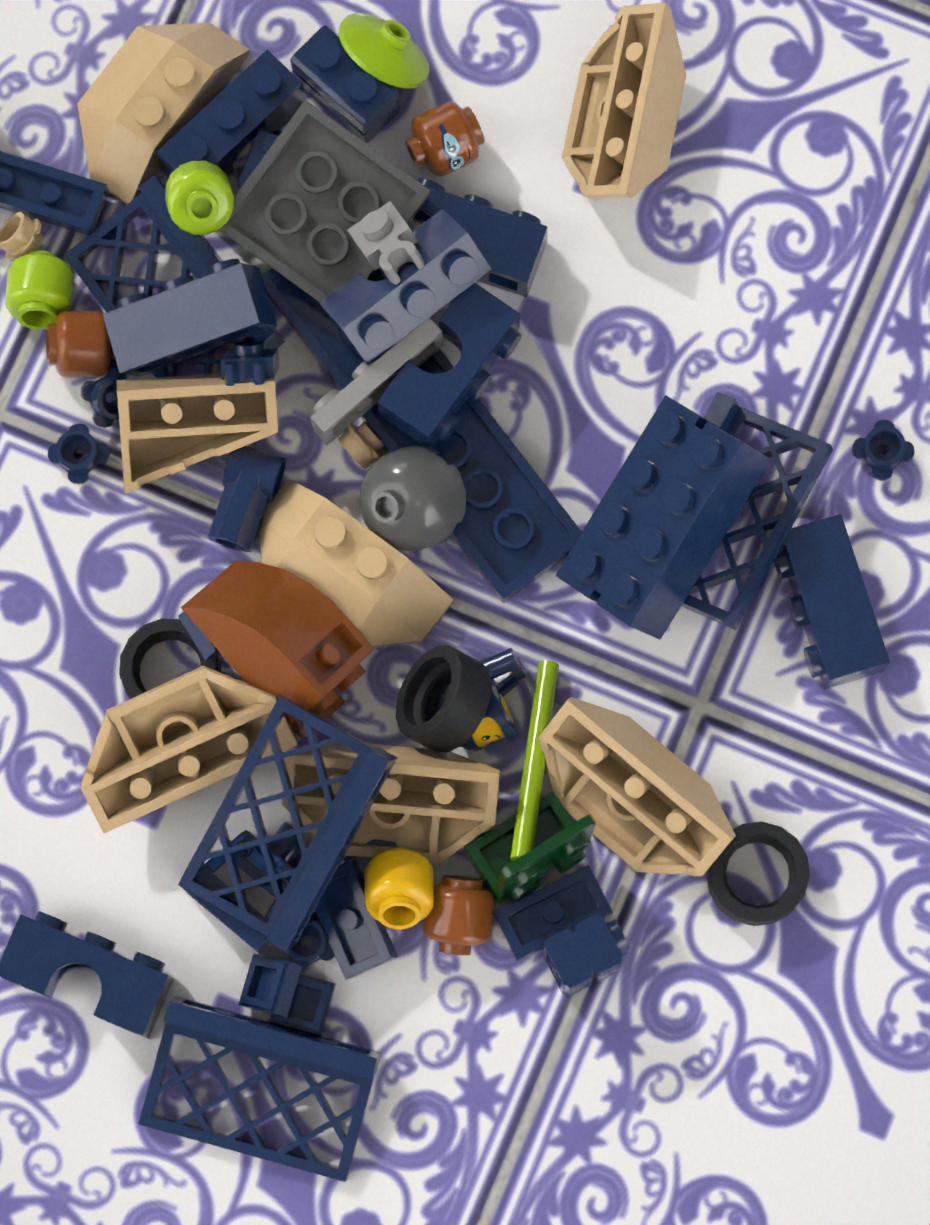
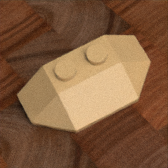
M666 3L622 6L614 17L616 22L599 38L581 64L562 159L579 185L583 196L587 199L632 198L668 169L686 72L671 7Z
M210 22L137 26L77 103L90 179L107 184L109 193L126 205L140 195L142 192L138 188L152 176L156 177L162 169L157 151L221 93L251 54L250 49Z
M288 479L274 497L273 502L271 501L267 506L259 530L262 563L284 569L316 587L340 608L373 647L403 643H423L454 602L445 591L409 558L327 498Z
M201 666L107 709L80 785L103 834L238 773L277 702L276 697L211 668ZM284 715L276 729L282 752L298 745ZM270 742L261 758L273 755Z
M570 697L538 737L541 751L545 753L547 772L553 792L567 813L577 821L590 814L596 822L592 834L635 871L658 874H688L689 876L702 877L736 836L711 785L629 716Z
M339 742L320 748L329 779L347 774L358 756L357 752ZM367 743L374 748L380 747L396 756L397 760L345 855L373 858L380 852L395 848L364 845L373 839L393 841L398 847H404L425 856L431 864H440L482 832H486L495 825L500 770L451 751L436 752L432 749ZM311 750L285 758L293 789L320 781ZM343 781L331 784L334 798ZM322 787L295 795L303 825L323 820L328 811V806ZM282 798V805L289 811L286 798ZM317 829L310 830V832L313 835H315Z

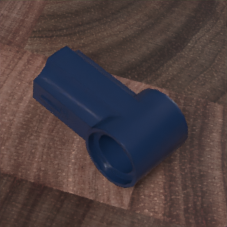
M243 446L230 452L222 480L224 490L208 534L209 540L239 552H252L268 502H273L274 497L279 491L286 467L285 457L249 446Z

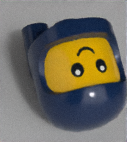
M512 648L479 661L488 669L491 679V695L485 716L477 730L460 746L467 751L482 750L484 746L504 737L510 742L519 738L514 727L513 716L504 696L519 685V680L527 677V673L520 658L516 657Z

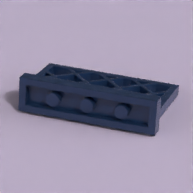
M152 176L138 188L142 192L140 195L63 255L106 312L117 309L116 301L119 285L144 287L143 293H147L148 297L153 295V288L164 289L163 284L167 281L155 280L158 253L178 255L183 261L181 277L190 276L192 273L196 279L211 274L209 268L223 261L204 235H193L181 230L172 221L165 201V185L155 176ZM142 211H145L153 222L150 244L125 241L128 223ZM116 233V240H108V238ZM161 234L171 246L160 245ZM97 247L114 248L111 275L92 274L82 262V259ZM124 250L149 252L145 279L120 277ZM99 283H109L108 295ZM275 328L242 339L243 341L265 342V349H275L285 343ZM215 350L206 352L205 358L192 357L179 362L204 365L203 374H212L213 366L221 367V359H214ZM178 363L168 366L167 373L163 368L152 373L155 377L176 376ZM221 369L217 371L215 374L222 373Z
M717 392L704 418L738 439L746 425L764 432L769 446L757 451L769 458L773 457L780 477L754 487L746 502H749L755 523L729 533L726 532L717 549L725 548L731 568L702 578V575H700L682 604V607L733 630H737L833 452V448L827 442L739 407L736 399ZM773 436L784 441L775 444ZM799 447L814 453L806 469L789 475L785 474L779 457L780 454ZM798 484L792 494L790 486ZM784 489L788 500L784 511L779 515L761 520L755 499ZM773 529L771 535L767 538L765 531ZM759 534L764 548L758 559L737 566L731 544ZM749 574L745 583L743 584L741 576ZM735 579L739 594L730 611L727 612L711 605L706 589ZM700 592L702 600L691 596V594Z
M279 696L178 885L268 937L267 941L284 951L289 950L297 944L393 768L397 757L380 747L374 748L288 698ZM285 713L304 723L310 745L282 752L276 729ZM315 729L327 735L330 739L318 742ZM270 742L273 755L261 758ZM339 742L358 753L347 774L329 779L320 750L321 747ZM311 750L320 781L293 789L284 758ZM275 761L284 792L257 799L251 776L256 766ZM343 781L334 798L331 784ZM322 787L328 811L322 821L303 826L295 795ZM245 790L248 802L236 805L242 792ZM286 798L294 829L267 836L259 805ZM250 808L258 839L231 846L225 824L231 813ZM317 829L310 844H308L305 832ZM297 835L303 857L296 868L278 873L269 842ZM219 837L222 849L211 852ZM260 845L269 875L242 883L233 852ZM224 855L232 886L214 890L196 879L206 860ZM292 876L283 892L280 879ZM271 882L277 905L268 920L250 911L244 889ZM235 892L238 903L224 896V894Z
M179 996L169 1000L163 1021L166 1023L138 1124L346 1182L382 1052L271 1023ZM175 1034L196 1039L207 1059L181 1073L170 1054ZM208 1043L225 1047V1049L214 1054ZM236 1050L248 1054L258 1074L232 1087L218 1059ZM259 1057L276 1061L277 1063L265 1069ZM210 1064L225 1093L200 1106L185 1078ZM287 1064L301 1070L310 1088L284 1102L269 1074ZM168 1067L174 1078L162 1084L166 1068ZM311 1071L329 1077L317 1083ZM262 1079L277 1107L251 1120L236 1093ZM337 1079L359 1084L360 1088L355 1106L336 1116L321 1088ZM178 1084L192 1112L176 1121L154 1115L159 1094ZM314 1093L329 1121L303 1135L288 1107ZM229 1098L244 1126L225 1135L214 1132L204 1112ZM281 1112L296 1140L280 1149H275L265 1145L255 1126ZM352 1115L346 1135L340 1122ZM196 1117L202 1128L186 1124L185 1122ZM333 1127L344 1146L339 1166L318 1161L307 1141ZM248 1131L254 1142L236 1137ZM300 1146L306 1157L290 1153L289 1151Z

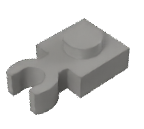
M391 201L379 209L368 213L361 221L347 230L372 268L377 270L381 267L392 284L397 285L402 282L397 274V270L402 264L413 262L418 269L424 267V260L414 245L418 240Z

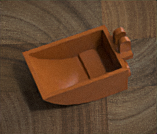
M233 562L180 607L247 684L274 695L277 700L279 696H284L325 720L345 703V700L334 688L337 686L343 692L366 672L360 663L375 649L340 608L316 587L284 569L260 562ZM285 713L293 733L298 737H307L304 723Z

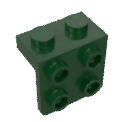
M552 791L540 799L534 847L532 850L514 861L510 860L517 815L515 814L464 846L463 852L480 878L484 880L489 891L493 893L498 904L510 896L517 902L533 893L542 885L539 878L554 868L560 874L564 873L586 857L583 850L592 843L590 838L596 826L590 814L586 815L574 823Z

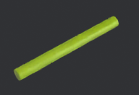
M542 660L538 663L510 857L511 861L518 859L534 847L546 762L545 753L541 751L538 737L552 720L559 664L554 661Z

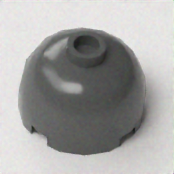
M412 445L385 454L367 470L361 485L359 508L365 525L370 531L395 549L420 551L446 542L452 536L450 534L454 531L456 524L462 522L466 513V490L460 472L454 464L447 465L443 458L436 455L440 452L432 447Z

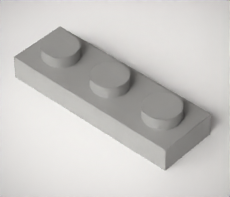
M428 318L393 345L379 359L376 358L369 365L363 361L353 372L352 377L354 380L340 392L336 389L329 391L314 405L313 411L315 413L310 417L313 431L326 445H329L347 429L349 424H353L377 403L407 361L419 367L443 347L442 330L431 318Z

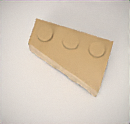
M222 373L116 380L125 494L168 474L174 475L184 471L186 467L213 456L219 457L278 433L275 378H265V383L262 385H254V382L235 383L234 386L225 385V380H222Z

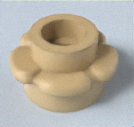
M17 212L3 224L0 229V247L6 251L5 257L8 260L14 261L19 256L39 249L43 241V235L40 233L41 222L39 219L29 218L22 212Z
M365 421L359 427L352 423L347 426L348 430L338 438L344 449L364 469L382 457L379 449L384 446V443L373 433Z

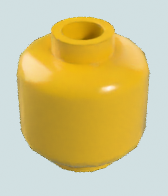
M395 847L380 852L370 859L365 868V907L372 918L388 928L406 929L413 927L429 915L434 906L433 867L425 856L404 847Z

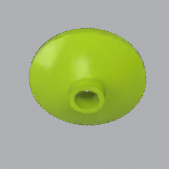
M365 13L350 14L341 22L338 29L340 42L351 59L364 71L386 84L399 88H416L425 82L429 75L428 61L423 51L411 38L409 31L402 24L394 20H384Z

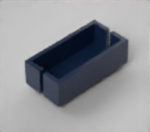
M665 395L555 576L587 598L596 601V604L628 626L661 640L771 459Z

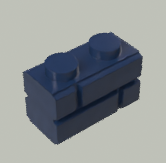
M326 25L321 27L290 59L291 68L293 69L292 73L303 83V88L366 144L400 111L399 91L394 86L376 79L358 66L343 48L339 36Z
M595 914L575 924L573 932L567 928L545 940L543 957L561 993L570 997L590 987L592 979L598 983L618 973L622 964V958L627 954L626 950L629 949V945L615 919L606 923L604 917Z

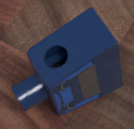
M285 821L274 834L294 829V827ZM245 830L231 841V846L258 838L248 830ZM297 835L269 842L278 873L293 869L290 864L301 852ZM260 845L233 852L242 883L269 875ZM224 855L209 859L202 866L196 878L214 890L233 885ZM292 876L280 879L283 892ZM271 882L244 889L250 911L268 920L277 905ZM182 888L257 953L263 955L267 951L271 943L267 941L268 937ZM235 892L224 894V896L238 903Z

